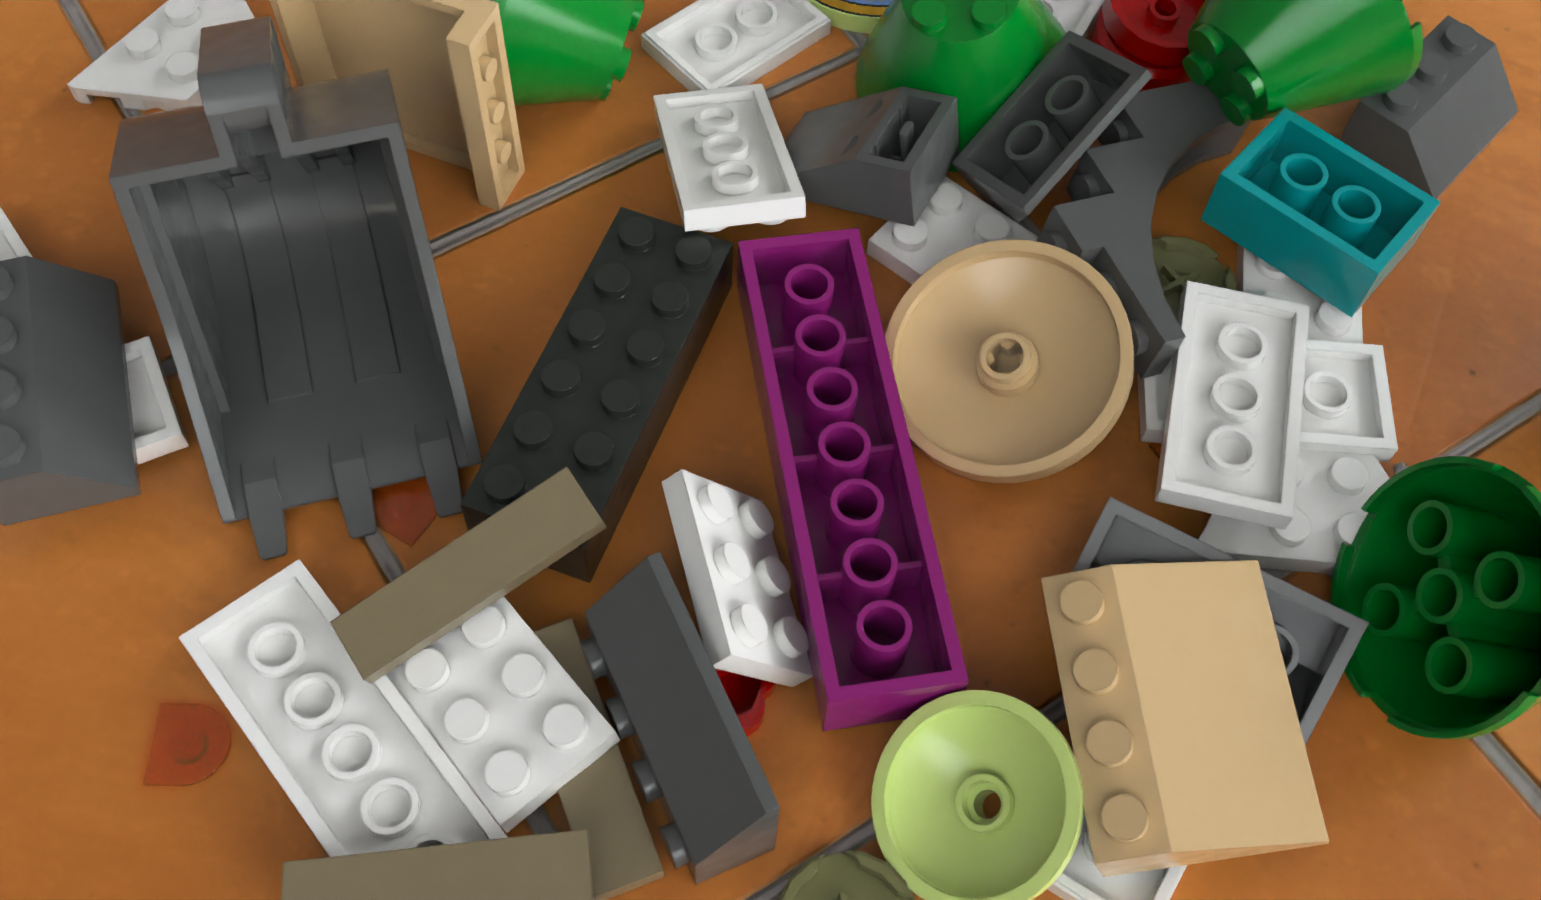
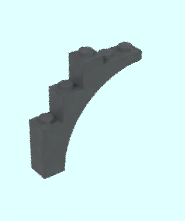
M1193 81L1139 91L1097 138L1101 146L1089 148L1083 153L1066 188L1072 202L1053 206L1037 239V242L1062 248L1080 257L1095 268L1112 286L1127 313L1134 346V368L1141 379L1161 374L1186 337L1165 299L1153 260L1151 220L1156 196L1171 180L1197 164L1232 153L1251 121L1249 120L1242 126H1236L1231 123L1220 107V100L1209 90L1206 84L1199 86Z

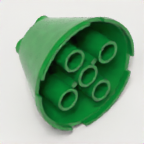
M491 0L499 5L515 106L592 101L597 99L605 101L613 80L620 82L627 70L631 58V49L623 45L628 30L633 32L639 23L644 8V0Z
M892 0L860 52L855 74L857 98L902 86L957 97L960 154L1063 38L1066 32L1041 0ZM953 164L948 170L949 172H959Z
M1205 0L1188 31L1187 42L1190 54L1183 58L1182 64L1187 75L1195 84L1199 86L1206 84L1209 90L1220 100V107L1226 118L1236 126H1242L1249 120L1257 121L1276 117L1285 107L1295 113L1384 94L1397 89L1414 75L1420 64L1423 51V32L1421 22L1416 21L1413 25H1410L1402 0Z
M1466 456L1433 458L1414 464L1397 473L1382 484L1361 507L1368 514L1359 527L1352 544L1342 542L1333 571L1330 604L1369 622L1344 672L1358 695L1370 698L1388 716L1387 722L1398 729L1434 739L1458 740L1482 736L1500 729L1541 703V493L1521 475L1504 466Z

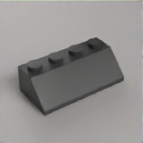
M29 256L0 261V523L3 526L141 495L117 284L112 279Z
M1110 497L1072 572L1111 564L1239 561L1240 559ZM1261 570L1303 740L1306 745L1369 622Z
M657 552L647 556L585 612L589 637L579 641L594 680L606 676L614 697L606 700L605 705L620 740L632 736L641 759L632 762L631 765L644 799L647 803L659 799L669 823L659 827V831L670 860L675 869L687 864L697 885L774 850L780 806L661 553Z

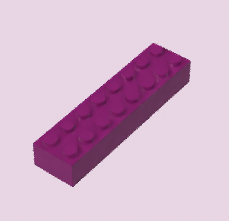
M859 228L738 241V293L801 622L809 642L807 653L813 675L812 679L822 731L907 719L921 706L936 698L958 691H965L969 679Z

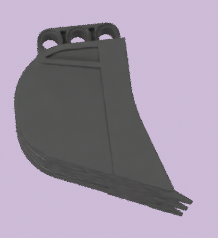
M271 16L203 27L200 36L197 70L202 104L122 119L118 127L109 181L154 299L173 356L223 524L249 518L259 556L262 560H269L285 556L288 552L285 509L338 497L350 537L352 539L373 535L377 531L372 489L426 477L438 516L443 518L462 513L460 506L462 492L458 469L481 464L483 461L408 158L388 69L292 87Z

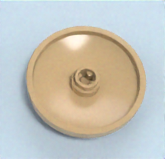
M1010 239L980 243L955 252L939 261L923 273L907 290L895 308L885 333L910 441L937 465L962 477L981 482L1019 483L1032 481L1062 471L1078 462L1102 442L1114 427L1128 400L1133 382L1134 346L1131 327L1122 302L1112 286L1095 268L1075 254L1047 243L1032 240Z

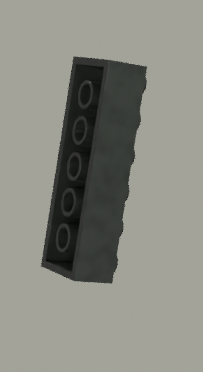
M623 207L620 208L460 503L468 531L567 466L607 528L547 568L588 583L591 582L731 290L733 274L732 242L698 231L685 232L682 226Z

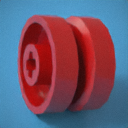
M1105 0L1089 40L1148 69L1152 77L1140 91L1190 82L1192 80L1184 70L1182 60L1190 54L1187 42L1188 31L1205 0Z

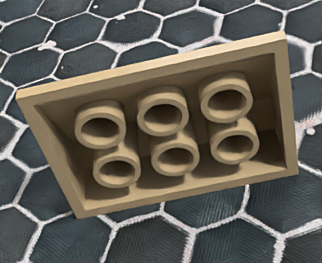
M1258 560L1111 564L1041 578L1073 752L1083 785V806L1094 864L1103 877L1329 844Z

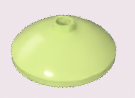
M966 690L946 694L926 703L913 712L901 723L886 744L880 756L872 785L871 810L873 826L878 844L886 861L903 877L908 888L924 900H1033L1050 887L1060 876L1078 844L1084 819L1083 785L1080 770L1074 753L1063 734L1045 715L1031 705L1015 697L988 690ZM996 793L1000 798L1001 807L996 816L988 819L983 811V803L988 795Z

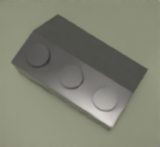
M1448 15L1423 39L1422 57L1414 75L1391 92L1362 98L1347 124L1340 141L1438 199L1510 123L1519 111L1496 44L1477 33L1472 27L1462 24Z
M1069 30L952 161V164L983 201L1019 223L1032 212L1152 76L1148 69Z

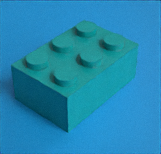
M1285 107L1220 173L1201 220L1352 318L1413 247L1441 202Z

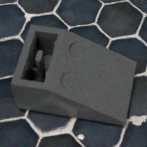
M902 86L805 112L785 141L804 191L805 201L914 227L950 169L952 161L959 154L957 97Z

